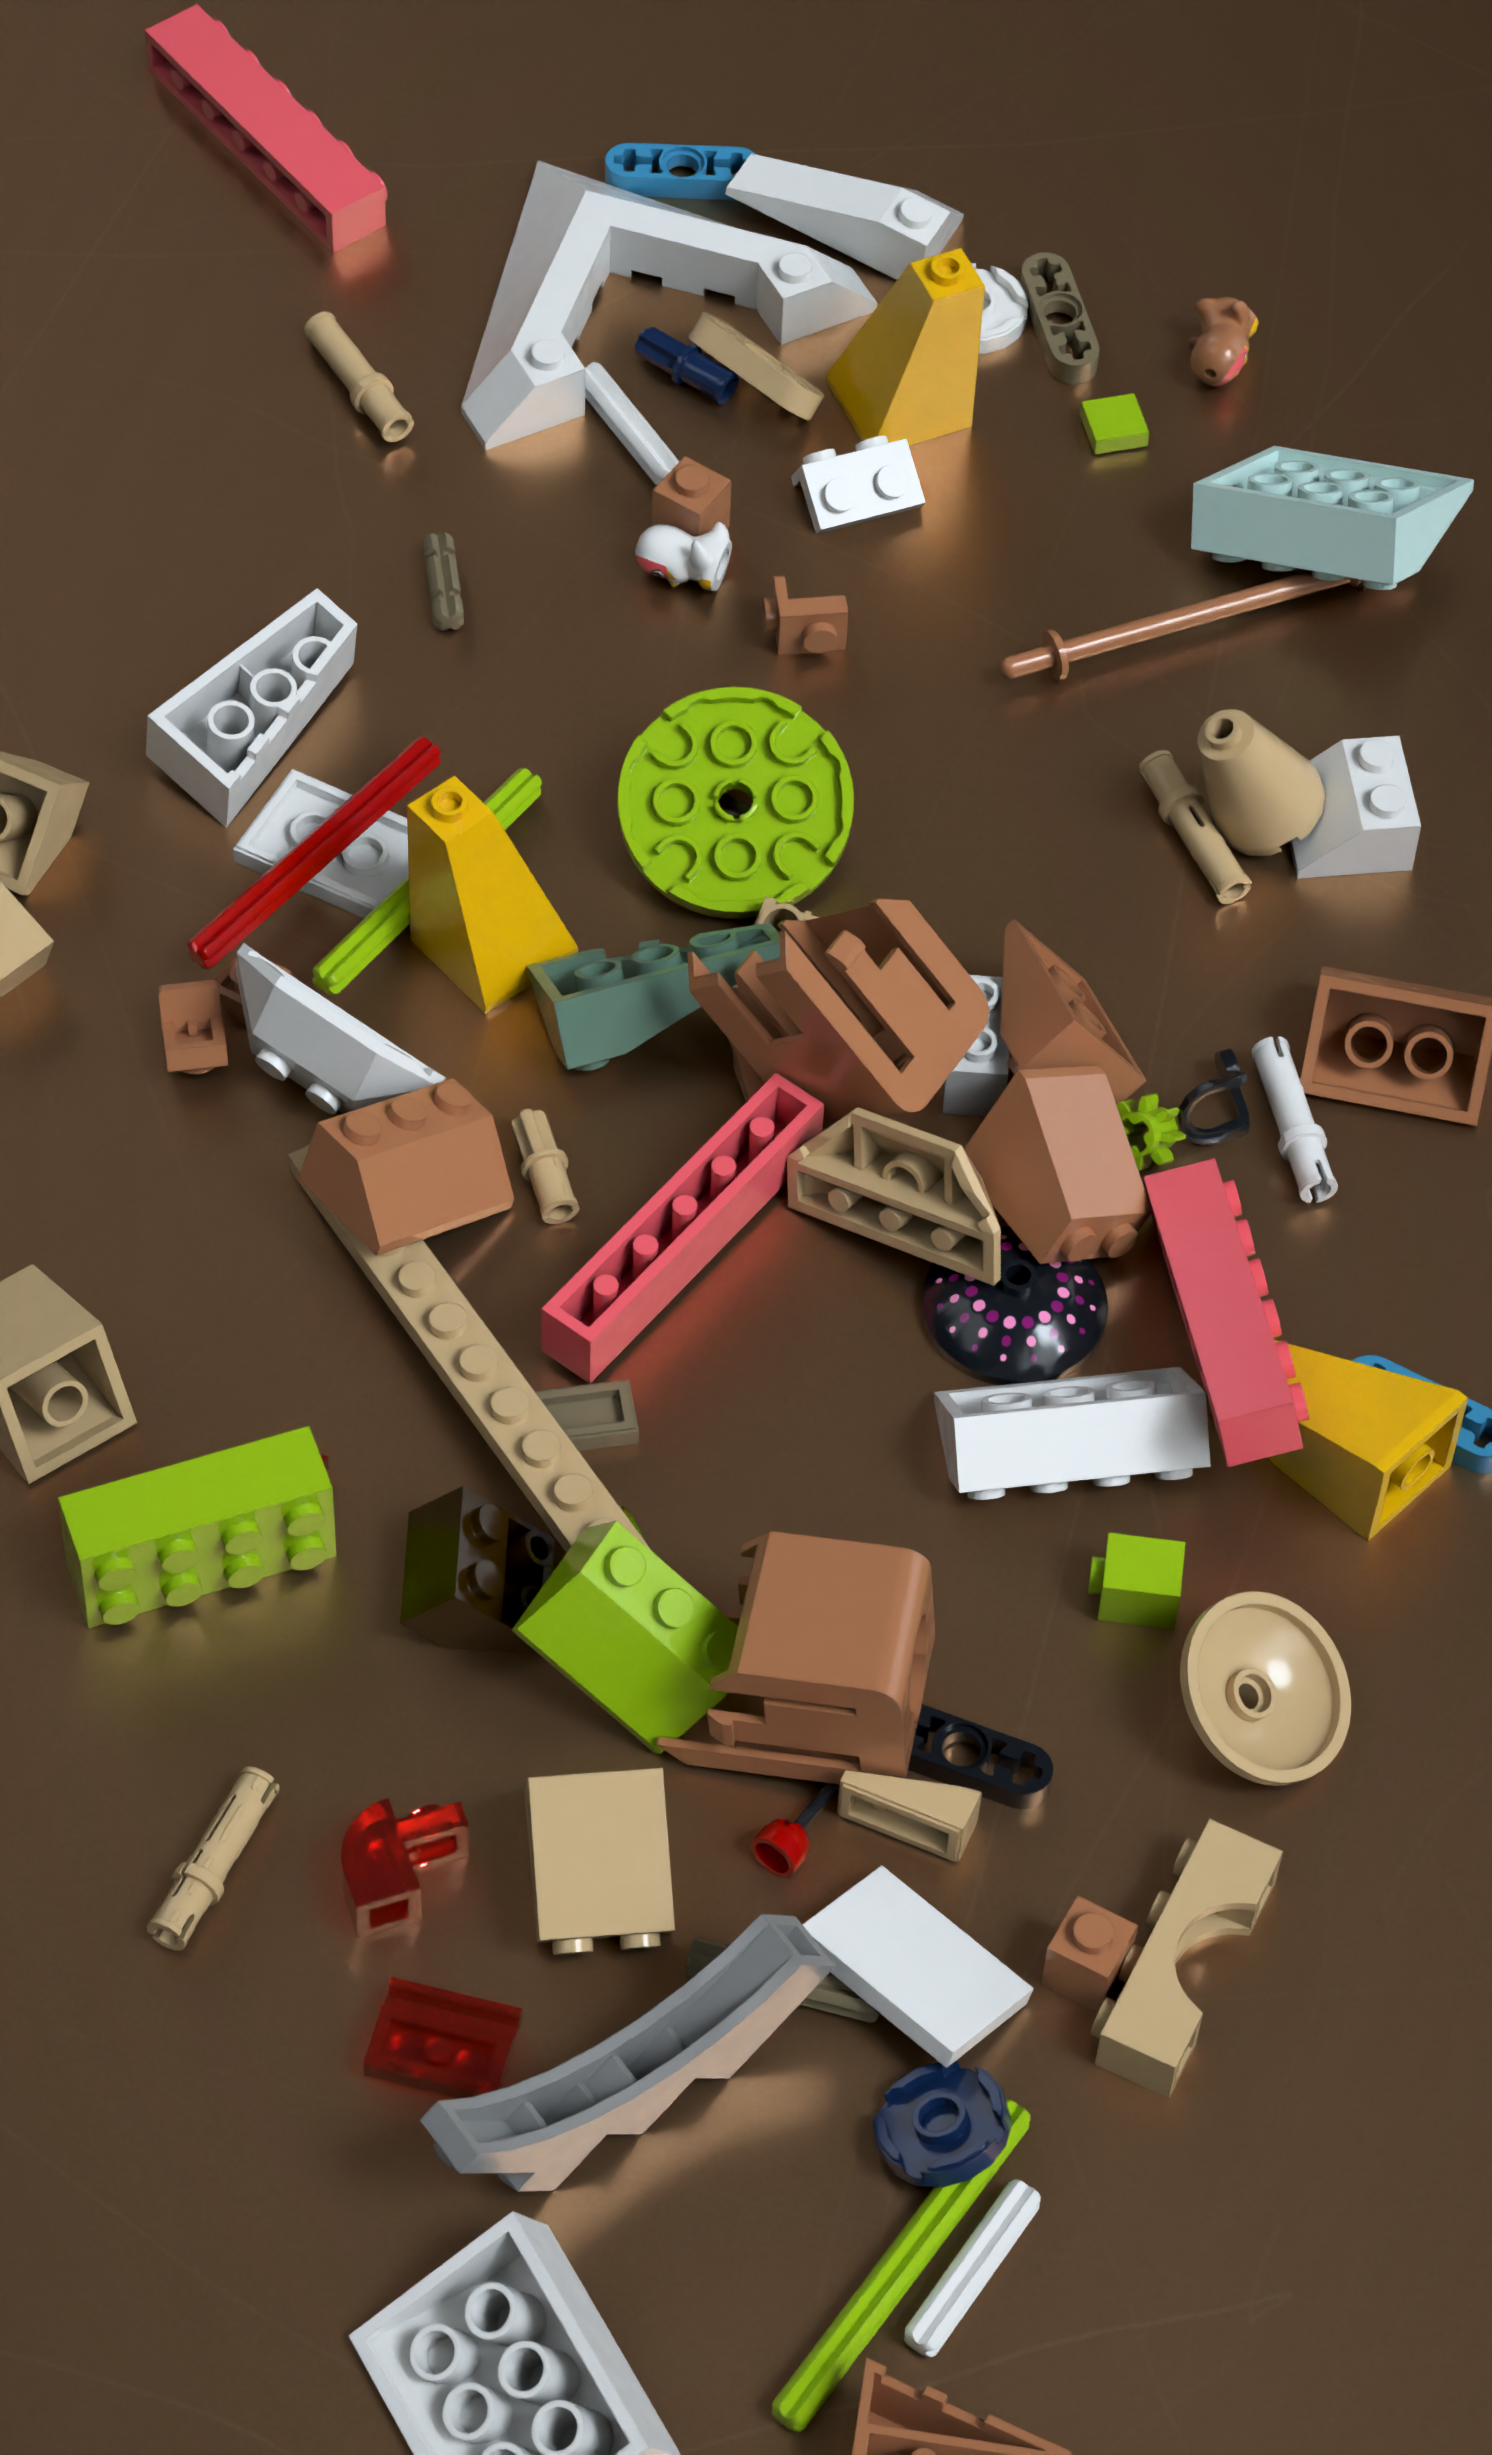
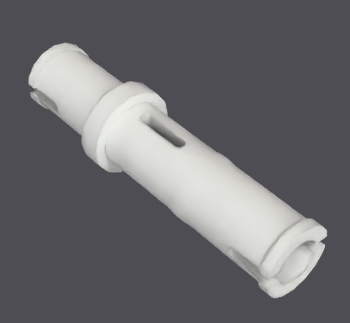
M1273 1037L1265 1038L1254 1045L1251 1050V1056L1256 1063L1281 1135L1277 1144L1280 1154L1284 1160L1291 1164L1302 1201L1311 1203L1313 1197L1310 1188L1313 1190L1316 1203L1325 1201L1338 1190V1183L1332 1174L1324 1151L1328 1142L1325 1132L1321 1126L1314 1122L1287 1039L1283 1037L1277 1038L1276 1043L1279 1049L1277 1052Z

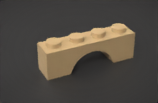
M1209 1819L1198 1841L1190 1837L1186 1839L1173 1868L1172 1874L1180 1878L1172 1894L1161 1890L1157 1895L1145 1925L1153 1930L1145 1947L1135 1943L1132 1945L1118 1977V1981L1125 1983V1986L1117 2002L1106 1998L1095 2018L1091 2029V2035L1099 2038L1095 2065L1167 2098L1170 2097L1196 2045L1203 2012L1188 1998L1182 1989L1176 1974L1175 1964L1190 1947L1207 1938L1227 1934L1250 1936L1276 1883L1283 1854L1282 1850L1212 1819Z

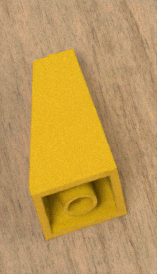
M962 248L909 263L826 374L827 385L861 441L886 435L889 443L907 439L908 445L911 446L972 427L985 285Z
M455 775L407 805L411 941L485 1014L532 985L528 975V965L578 952L577 944L495 814Z
M1288 1343L1296 1377L1287 1379L1289 1385L1301 1383L1308 1408L1309 1420L1298 1422L1303 1449L1267 1457L1266 1459L1365 1540L1369 1541L1451 1467L1468 1397L1456 1389ZM1206 1397L1207 1411L1211 1413L1209 1403Z

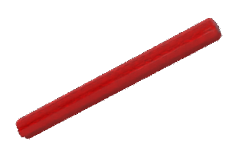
M426 737L415 739L188 940L187 954L189 958L203 969H210L438 767L441 763L439 747L431 743Z

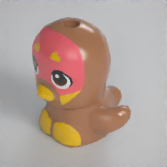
M1231 297L1203 298L1195 304V309L1200 315L1203 334L1189 339L1190 345L1194 346L1191 354L1190 368L1201 382L1217 387L1233 380L1239 374L1243 365L1246 364L1250 347L1248 339L1257 331L1259 321L1242 300L1239 301Z

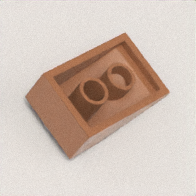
M1015 919L1005 926L1000 1025V1035L1012 1054V1057L1007 1061L1008 1066L1016 1074L1018 1070L1099 1065L1107 1075L1116 1105L1120 1101L1126 1100L1147 1080L1087 981Z

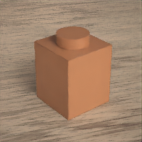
M684 456L653 489L652 526L657 524L671 525L694 537L711 531L717 522L723 523L728 529L730 526L732 480Z
M1077 1895L1047 1947L1041 1986L1098 2014L1106 1998L1111 1999L1120 1983L1118 1977L1126 1956L1135 1943L1138 1925Z

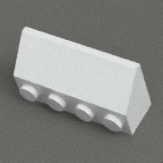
M1181 1367L934 1392L935 1409L949 1480L959 1493L967 1492V1497L970 1499H995L1005 1495V1488L1030 1486V1491L1035 1493L1060 1492L1068 1488L1069 1481L1092 1479V1483L1096 1486H1120L1131 1481L1130 1475L1155 1473V1478L1178 1480L1191 1477L1193 1475V1468L1211 1467L1206 1392Z

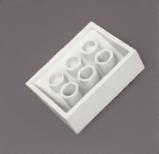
M513 2211L348 2335L414 2455H681L549 2226Z

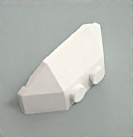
M245 943L237 951L236 975L251 1053L256 1055L255 1062L272 1077L281 1081L289 1077L307 1089L305 1095L321 1110L329 1114H335L338 1110L344 1114L445 1081L446 1077L426 1066L261 956Z

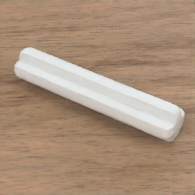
M592 362L585 367V398L654 484L658 485L680 461L604 367L597 362Z
M1018 2179L1012 2180L1006 2185L906 2326L904 2341L911 2349L927 2358L937 2355L1039 2210L1041 2196L1034 2188Z

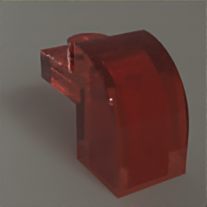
M385 1798L367 1807L353 1820L343 1839L341 1866L344 1900L357 1938L422 1920L421 1887L415 1871L469 1856V1823L461 1801L445 1806L438 1804L422 1806L411 1812L407 1817L396 1820L389 1798Z

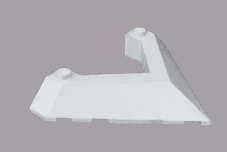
M538 160L464 395L461 414L485 451L584 416L586 369L571 347L575 339L579 340L592 312V302L599 287L604 286L609 273L631 277L633 270L662 278V286L701 296L704 295L705 289L735 296L736 305L756 309L780 345L873 313L878 303L852 267L808 246L734 228Z

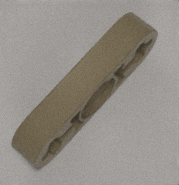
M1040 252L1026 258L1022 264L1020 284L1027 293V312L1051 375L1062 383L1071 385L1086 383L1096 375L1100 347L1070 266L1064 258L1054 253ZM1044 278L1048 283L1053 284V290L1051 292L1046 293L1047 286L1044 281ZM1053 312H1062L1071 316L1073 320L1066 324H1055L1050 322L1045 316ZM1072 343L1075 359H1073L1070 353H1066V345Z

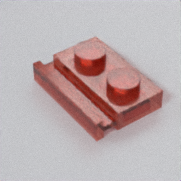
M391 1977L388 1984V1993L384 2004L382 2003L363 2062L364 2076L454 2098H468L502 2089L514 2050L515 2038L522 2023V2008Z

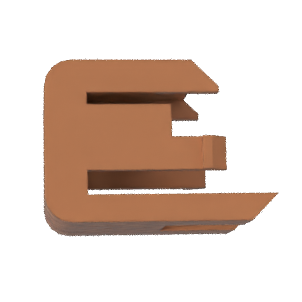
M878 898L872 900L871 906L806 921L783 920L778 924V927L782 930L779 931L780 958L764 961L755 950L750 952L734 973L737 986L743 993L747 992L782 1034V1038L773 1039L720 973H710L693 951L687 952L689 992L765 1083L775 1073H778L824 1103L823 1129L828 1128L857 1107L884 1117L921 1111L927 1106L988 1022L989 1007L984 993L910 900ZM905 1053L907 1056L895 1066L893 1062Z
M769 1531L743 1544L741 1556L754 1558L750 1575L739 1578L738 1581L740 1605H743L742 1611L718 1608L738 1626L730 1664L727 1671L711 1678L709 1687L710 1690L765 1697L763 1704L765 1716L708 1709V1717L703 1716L682 1735L681 1739L657 1737L656 1745L685 1764L839 1785L845 1770L906 1778L935 1640L932 1570L929 1561L922 1554L903 1547Z

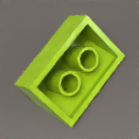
M616 1520L584 1528L515 1624L512 1631L652 1752L661 1754L665 1750L656 1745L657 1737L678 1739L708 1713V1709H712L728 1694V1692L710 1690L709 1686L712 1677L727 1671L729 1668L738 1626Z

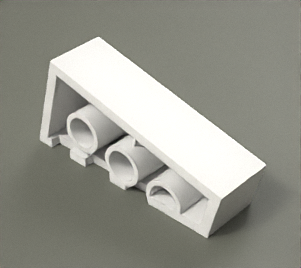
M316 588L147 716L146 756L227 828L353 665L357 623Z

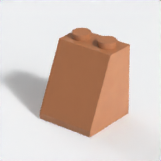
M1099 1065L1018 1070L964 1147L965 1152L983 1179L991 1204L1040 1264L1065 1261L1076 1262L1085 1259L1116 1258L1122 1256L1136 1244L1139 1238L1138 1231L1152 1213L1107 1075Z

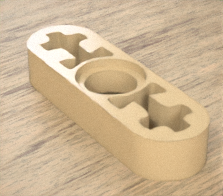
M702 312L688 336L697 346L763 394L803 419L811 420L825 396L818 388L742 333L711 314Z

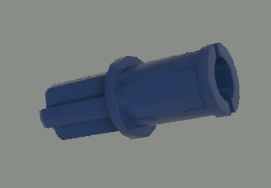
M655 327L644 328L639 334L634 346L636 354L671 374L673 383L677 385L686 383L714 399L720 405L727 403L735 393L739 383V375L703 355L702 349L696 344L686 346Z

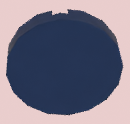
M940 2062L918 2067L892 2084L884 2095L886 2103L882 2106L880 2114L876 2110L873 2129L881 2158L895 2176L916 2186L946 2187L968 2181L993 2164L1007 2145L1012 2121L1003 2089L989 2072L976 2066V2071L961 2068L959 2062H954L946 2068Z

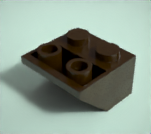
M461 1486L410 1511L400 1623L446 1649L537 1653L517 1636L512 1629L553 1572L555 1538L465 1486Z

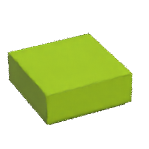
M1134 393L1081 401L1080 417L1094 455L1148 446L1149 430Z

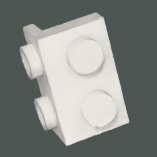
M882 435L857 443L855 445L856 452L837 456L835 449H826L803 458L804 465L791 476L794 488L802 486L816 534L917 509L926 503L907 439L889 443L887 436Z

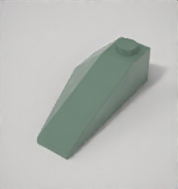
M771 923L699 933L690 939V946L678 948V946L673 944H660L658 939L639 942V950L633 955L606 958L605 949L597 948L528 965V975L555 1053L567 1070L575 1068L580 1071H589L607 1065L610 1061L609 1058L627 1054L701 1007L699 1002L689 992L687 952L693 951L710 973L719 972L729 986L733 987L737 984L734 973L751 951L755 950L764 961L780 957L778 931Z

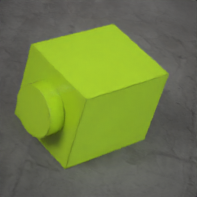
M1108 1532L1105 1556H1092L1088 1594L1100 1596L1097 1620L1174 1630L1181 1596L1186 1542Z

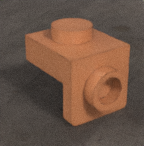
M773 576L772 598L762 599V618L764 631L774 632L778 655L846 650L848 626L846 595L789 599L785 576Z
M206 980L160 986L158 988V998L167 1071L202 1074L211 1071L214 1067L228 1066L227 1045L217 981Z

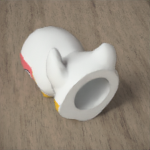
M717 522L711 531L695 537L677 527L657 524L649 527L641 534L635 549L637 564L644 572L667 579L674 588L681 583L693 580L698 582L699 586L705 590L717 591L722 583L730 560L732 541L729 538L726 526L721 522Z

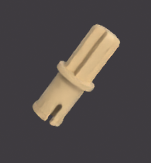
M530 1108L520 1111V1116L512 1120V1129L523 1158V1163L520 1166L522 1177L526 1181L531 1182L540 1206V1214L543 1221L548 1224L564 1223L576 1216L580 1210L566 1173L569 1164L568 1157L564 1151L558 1149L546 1114L542 1110L532 1111Z

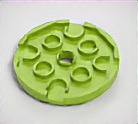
M721 687L700 691L674 702L665 708L663 714L652 722L641 735L637 736L631 745L621 770L617 810L619 826L626 849L635 866L655 889L678 905L700 914L724 919H746L758 917L766 896L777 899L778 903L794 905L810 895L831 874L840 860L849 838L854 812V791L849 766L837 741L829 730L826 732L815 720L803 712L802 706L783 696L761 689ZM729 790H742L752 800L753 805L747 813L740 815L739 818H734L733 815L724 812L718 803L722 794Z

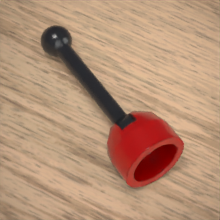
M826 1783L794 1822L787 1819H775L758 1832L750 1843V1849L754 1858L764 1869L782 1878H789L805 1861L809 1852V1837L805 1829L839 1790L840 1785Z

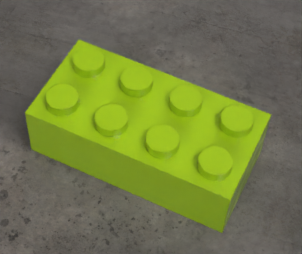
M310 1426L58 1497L67 1567L88 1628L103 1624H123L132 1620L140 1613L168 1605L174 1607L188 1605L202 1595L230 1587L246 1588L258 1583L264 1577L292 1569L308 1570L318 1566L326 1559L337 1556L333 1487Z

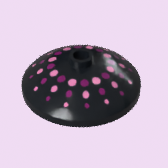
M1000 1226L1001 1280L994 1286L941 1265L932 1264L925 1278L921 1299V1314L925 1330L934 1347L951 1365L977 1380L994 1385H1007L1061 1379L1081 1367L1100 1344L1106 1327L1108 1301L1103 1281L1089 1259L1076 1262L1065 1261L1040 1264L1010 1226ZM1019 1280L1025 1282V1284L1016 1285L1010 1281Z

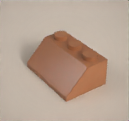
M1322 966L1300 1078L1304 1094L1477 1126L1492 1053V997Z
M454 1078L318 1122L298 1180L376 1256L511 1209L514 1202V1195L493 1115Z

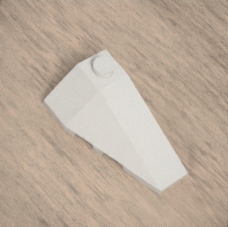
M752 153L728 184L725 192L726 195L896 280L909 263L940 254L962 222L964 216L963 213L917 190Z

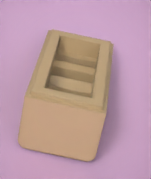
M845 1770L840 1780L837 1814L953 1862H959L978 1821L982 1792L955 1785Z

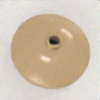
M1259 1591L1242 1592L1226 1597L1211 1605L1197 1618L1186 1637L1182 1650L1180 1681L1188 1716L1198 1736L1208 1750L1234 1773L1264 1785L1282 1786L1294 1784L1316 1775L1327 1767L1337 1756L1348 1732L1351 1717V1693L1348 1676L1341 1656L1332 1639L1318 1621L1292 1601L1279 1595Z

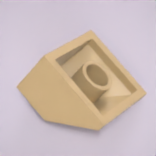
M0 751V881L7 889L27 896L72 837L90 782L40 761Z

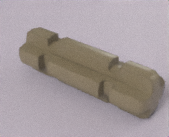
M446 532L438 535L430 533L423 540V553L427 566L426 574L430 603L433 609V624L441 631L449 628L457 630L464 624V609L462 598L460 597L461 588L457 561L454 556V540Z

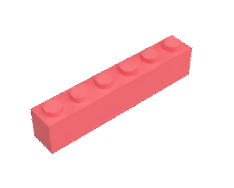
M196 4L145 30L148 70L333 253L386 226L385 201L388 194L381 177L374 171L369 172L354 157L351 149L344 141L336 140L323 127L320 119L312 110H306L291 96L284 82L279 79L275 80L260 65L252 51L249 49L244 50L229 35L228 30L220 20H213Z
M775 1073L541 1308V1351L590 1384L787 1183V1156L823 1131L824 1103L778 1073Z
M1215 1158L1143 1176L1148 1201L1152 1210L1151 1216L1228 1467L1303 1449L1298 1422L1309 1420L1305 1396L1300 1382L1289 1385L1287 1379L1296 1377L1291 1353L1286 1340L1277 1343L1274 1341L1275 1337L1282 1336L1281 1326L1273 1299L1261 1301L1260 1298L1269 1295L1260 1259L1248 1261L1247 1258L1248 1256L1255 1255L1247 1219L1235 1221L1234 1218L1243 1215L1234 1179L1222 1181Z

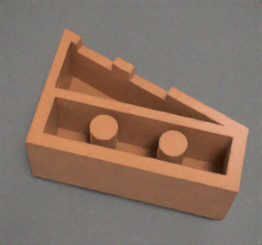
M866 2357L852 2455H1071L1072 2451L991 2414H988L986 2420L957 2408L947 2403V2394L928 2385L923 2392L886 2375V2366Z

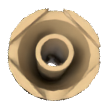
M1225 709L1211 715L1201 726L1197 742L1211 819L1230 848L1249 856H1270L1282 851L1280 846L1295 837L1300 842L1310 834L1321 817L1326 796L1315 766L1307 758L1241 710Z

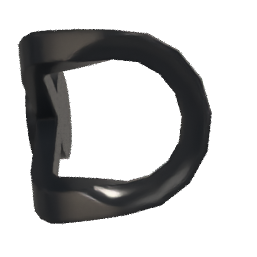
M1231 1049L1215 1053V1065L1219 1079L1210 1080L1196 1086L1185 1096L1179 1106L1180 1111L1177 1119L1180 1128L1192 1143L1204 1146L1220 1144L1243 1137L1249 1131V1112L1240 1086L1247 1083V1073L1240 1071L1236 1056ZM1229 1090L1239 1118L1214 1128L1202 1129L1195 1127L1191 1122L1192 1111L1195 1106L1209 1095Z

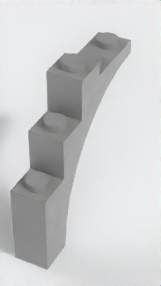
M761 1914L719 1956L685 1985L642 2017L595 2047L551 2070L512 2086L468 2098L439 2100L420 2121L434 2138V2149L439 2158L447 2166L458 2171L460 2174L496 2173L506 2185L516 2189L517 2192L554 2191L607 2134H643L695 2078L730 2079L833 1970L835 1965L796 1916Z

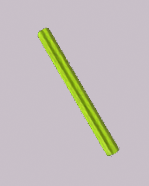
M520 768L483 803L495 814L503 829L506 830L541 795L540 786L542 785V780L538 774H532L527 768ZM409 875L313 968L314 977L312 982L317 989H322L329 996L340 993L410 924Z
M1006 2099L1012 2126L1006 2147L990 2167L968 2181L946 2187H934L773 2401L772 2415L779 2423L794 2432H800L805 2429L1027 2132L1031 2115L1025 2108L1019 2106L1011 2099Z

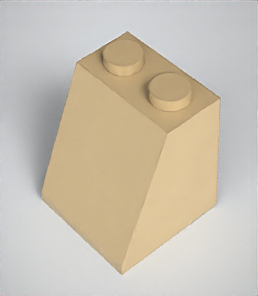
M34 1264L0 1281V1449L21 1477L30 1484L137 1423L103 1324Z
M663 1768L528 1777L524 1787L537 1944L552 1943L553 1955L593 1952V1940L620 1938V1950L661 1947L660 1935L672 1934L675 1931Z

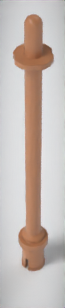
M1307 571L1062 641L1060 635L1055 630L1050 629L1043 632L1040 648L1004 658L1000 663V671L1005 678L1015 679L1048 669L1051 676L1055 680L1060 681L1067 678L1069 663L1347 583L1358 591H1364L1369 588L1364 587L1363 580L1346 577L1336 581L1319 580L1312 577V571Z

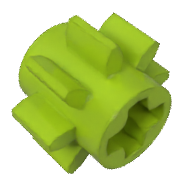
M1156 1093L1141 1096L1139 1105L1132 1099L1117 1103L1138 1171L1149 1168L1152 1159L1159 1166L1174 1161V1157L1169 1148L1176 1141L1186 1139V1134L1179 1131L1175 1118L1180 1111L1179 1108L1166 1109L1158 1106L1159 1099ZM1148 1128L1149 1131L1146 1132L1145 1135L1143 1136L1142 1133H1144V1132L1146 1131V1129Z

